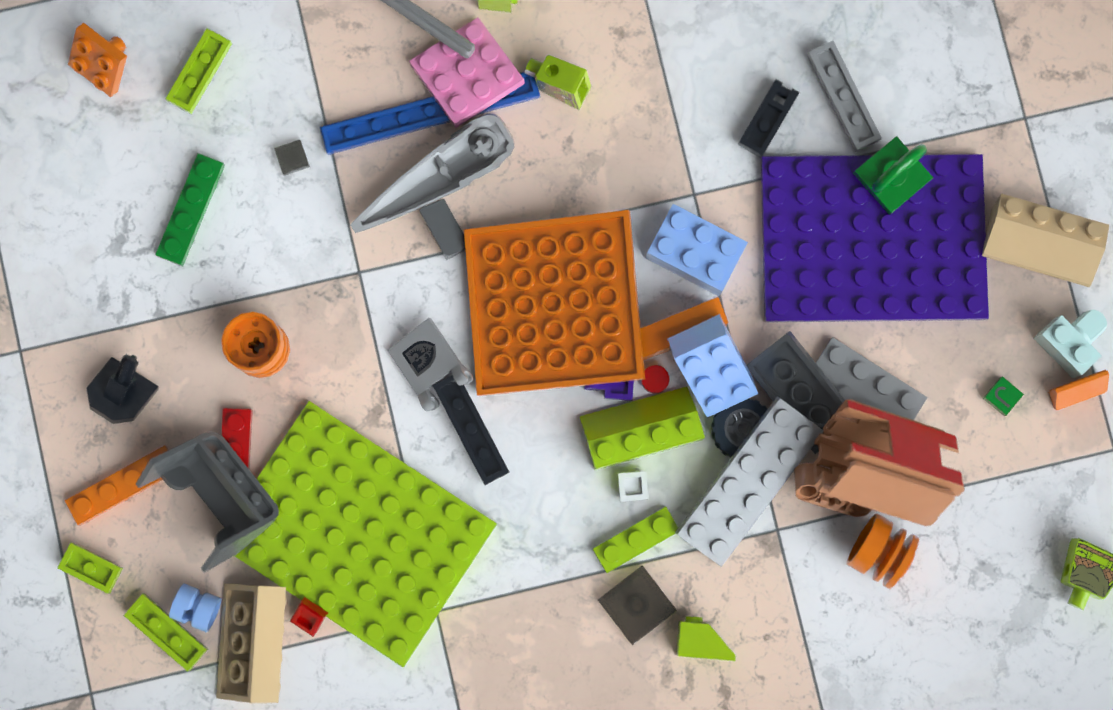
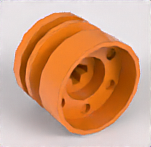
M257 312L242 313L233 318L224 329L221 340L224 355L228 362L248 376L256 378L270 377L279 372L288 361L290 353L289 339L284 330L266 315ZM261 342L264 345V348L259 349V352L257 353L254 350V347H258Z
M875 513L859 534L848 556L846 565L862 574H865L874 565L873 580L879 582L884 577L883 586L892 589L912 564L919 544V537L911 534L905 540L907 530L903 528L893 537L890 536L893 522Z

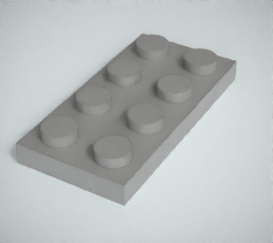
M833 337L816 361L818 367L845 400L851 399L914 420L928 398Z

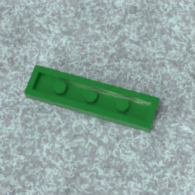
M197 154L155 254L157 257L179 266H184L225 167L224 163L202 154Z

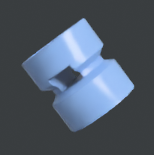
M183 583L172 603L169 618L181 623L191 621L192 627L208 632L216 619L222 598L207 592L201 595L199 589Z

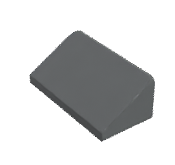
M445 199L419 209L446 260L465 251L464 233Z

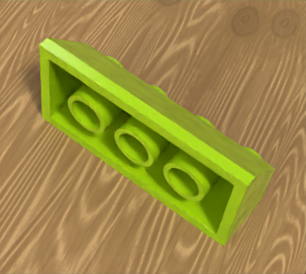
M687 386L579 416L594 470L705 439L696 406Z

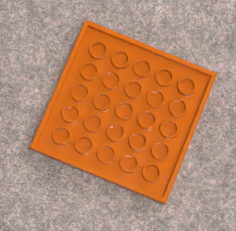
M629 210L464 229L477 396L645 380L631 215Z

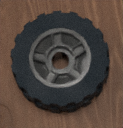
M748 398L716 413L711 423V435L717 449L719 448L725 456L732 457L768 408L765 405H761L759 401ZM739 424L748 426L749 429L746 434L738 432Z

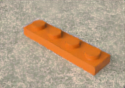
M162 446L66 499L65 503L77 525L81 526L162 481L163 479L160 477L140 488L136 485L150 459L168 451V447Z

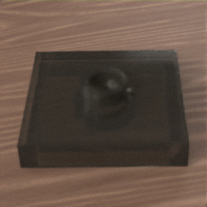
M643 565L598 599L599 603L631 645H634L677 611Z

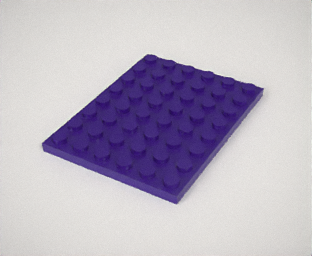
M983 154L924 155L918 161L932 175L933 179L890 215L853 174L855 170L873 155L763 156L761 158L765 323L989 319L987 257L982 256L986 238Z

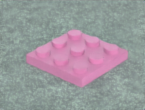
M478 17L456 31L475 45V51L469 58H464L440 41L409 61L410 66L455 128L525 84L524 78Z

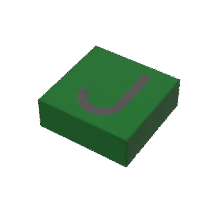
M1002 376L983 399L1003 416H1007L1024 394Z

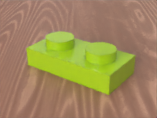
M75 543L69 544L57 569L107 594L111 593L123 570L122 567Z

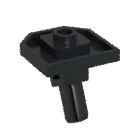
M126 354L122 357L121 362L111 357L86 388L90 410L112 424L134 421L159 389V386L135 372L139 364L135 355L130 356Z

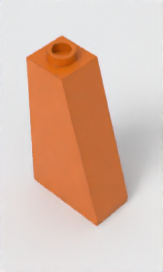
M719 297L641 328L643 361L670 351L671 347L668 338L719 314L725 326H727L729 323Z

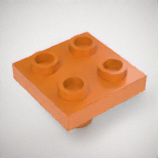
M82 23L76 28L68 65L75 72L81 74L94 84L97 89L112 97L118 92L127 55L123 53L124 49H126L125 43L117 36L107 41L88 25Z

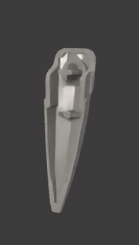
M485 114L472 120L397 179L350 226L355 233L370 229L420 209L470 185L474 179H478L500 167L514 149V138L502 119L495 114Z

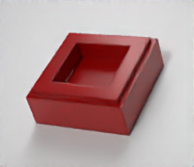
M304 597L290 622L314 637L328 612Z

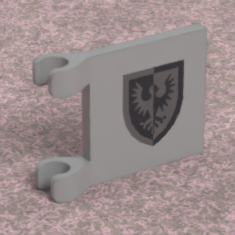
M427 318L387 350L417 394L419 402L425 411H433L439 407L440 402L428 389L450 372H452L454 380L458 385H467L473 380L472 374L460 362L431 318Z

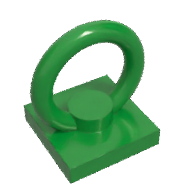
M897 136L853 173L889 215L933 179L932 175L918 161L927 152V147L924 144H919L909 150Z

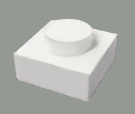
M646 471L618 473L620 502L649 499Z

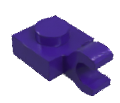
M634 381L584 386V390H603L604 399L633 400Z

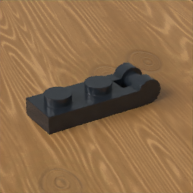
M775 79L738 143L739 146L760 158L763 157L800 93L793 88L790 90L782 85L783 82ZM776 95L785 99L783 105L773 100Z

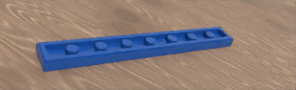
M525 72L520 73L524 78L525 84L478 114L540 98L535 78L525 74ZM429 97L321 126L320 130L327 155L451 121L434 97Z

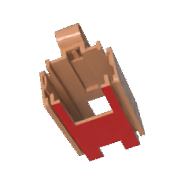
M851 399L844 401L823 427L824 434L820 433L815 439L814 444L818 445L819 457L813 464H800L794 470L796 497L802 501L853 517L865 516L873 509L923 526L934 524L937 518L955 500V496L959 497L965 490L962 472L942 466L940 447L959 453L955 435Z

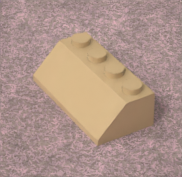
M1001 193L991 209L982 256L1090 287L1106 248L1109 224Z
M224 584L217 699L245 703H279L286 587Z

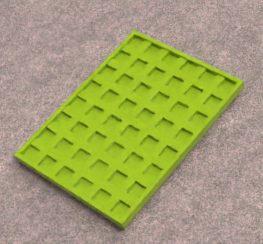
M308 401L257 478L258 482L278 506V517L272 525L235 555V557L280 587H286V591L301 601L305 597L328 612L327 618L404 668L497 523Z

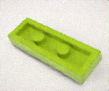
M206 28L166 97L167 102L192 114L232 46V42Z
M664 507L593 548V551L607 574L676 534L678 526L667 507Z
M142 594L123 615L187 672L208 651L206 646L176 620L169 618V614L146 594Z

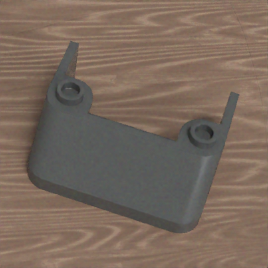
M213 431L205 432L150 459L136 482V485L140 488L161 477L174 490H184L192 486L223 525L224 529L220 530L215 536L214 550L201 567L204 573L237 555L272 525L279 514L276 503L225 438Z

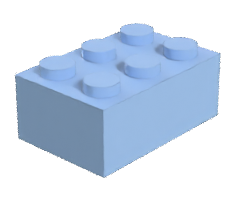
M673 204L647 252L646 259L720 296L748 242Z
M720 314L668 338L674 359L707 417L759 394L752 375Z

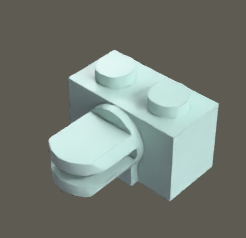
M1089 310L1082 313L1072 324L1061 315L1053 319L1033 339L1072 378L1083 375L1102 356L1091 343L1104 332L1107 327V321L1105 316L1097 310Z

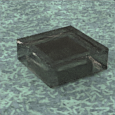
M301 140L274 148L284 176L310 167Z

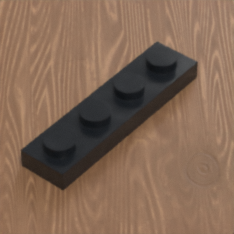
M453 375L434 384L433 387L484 485L486 486L510 473L464 384L458 385Z

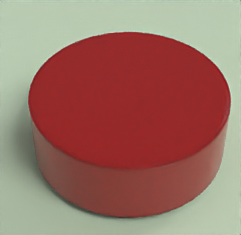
M652 365L644 370L645 380H641V383L646 391L658 394L667 388L670 377L664 367Z

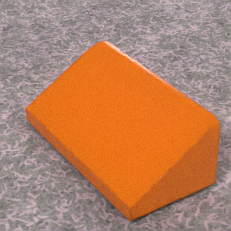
M1103 370L1049 390L1050 392L1048 393L1054 409L1060 410L1107 392L1109 372L1108 370Z

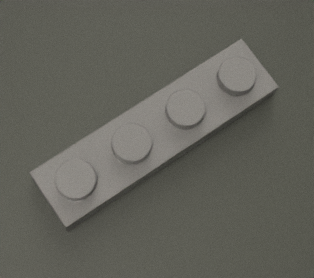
M834 41L809 51L807 56L855 152L880 141L882 137Z

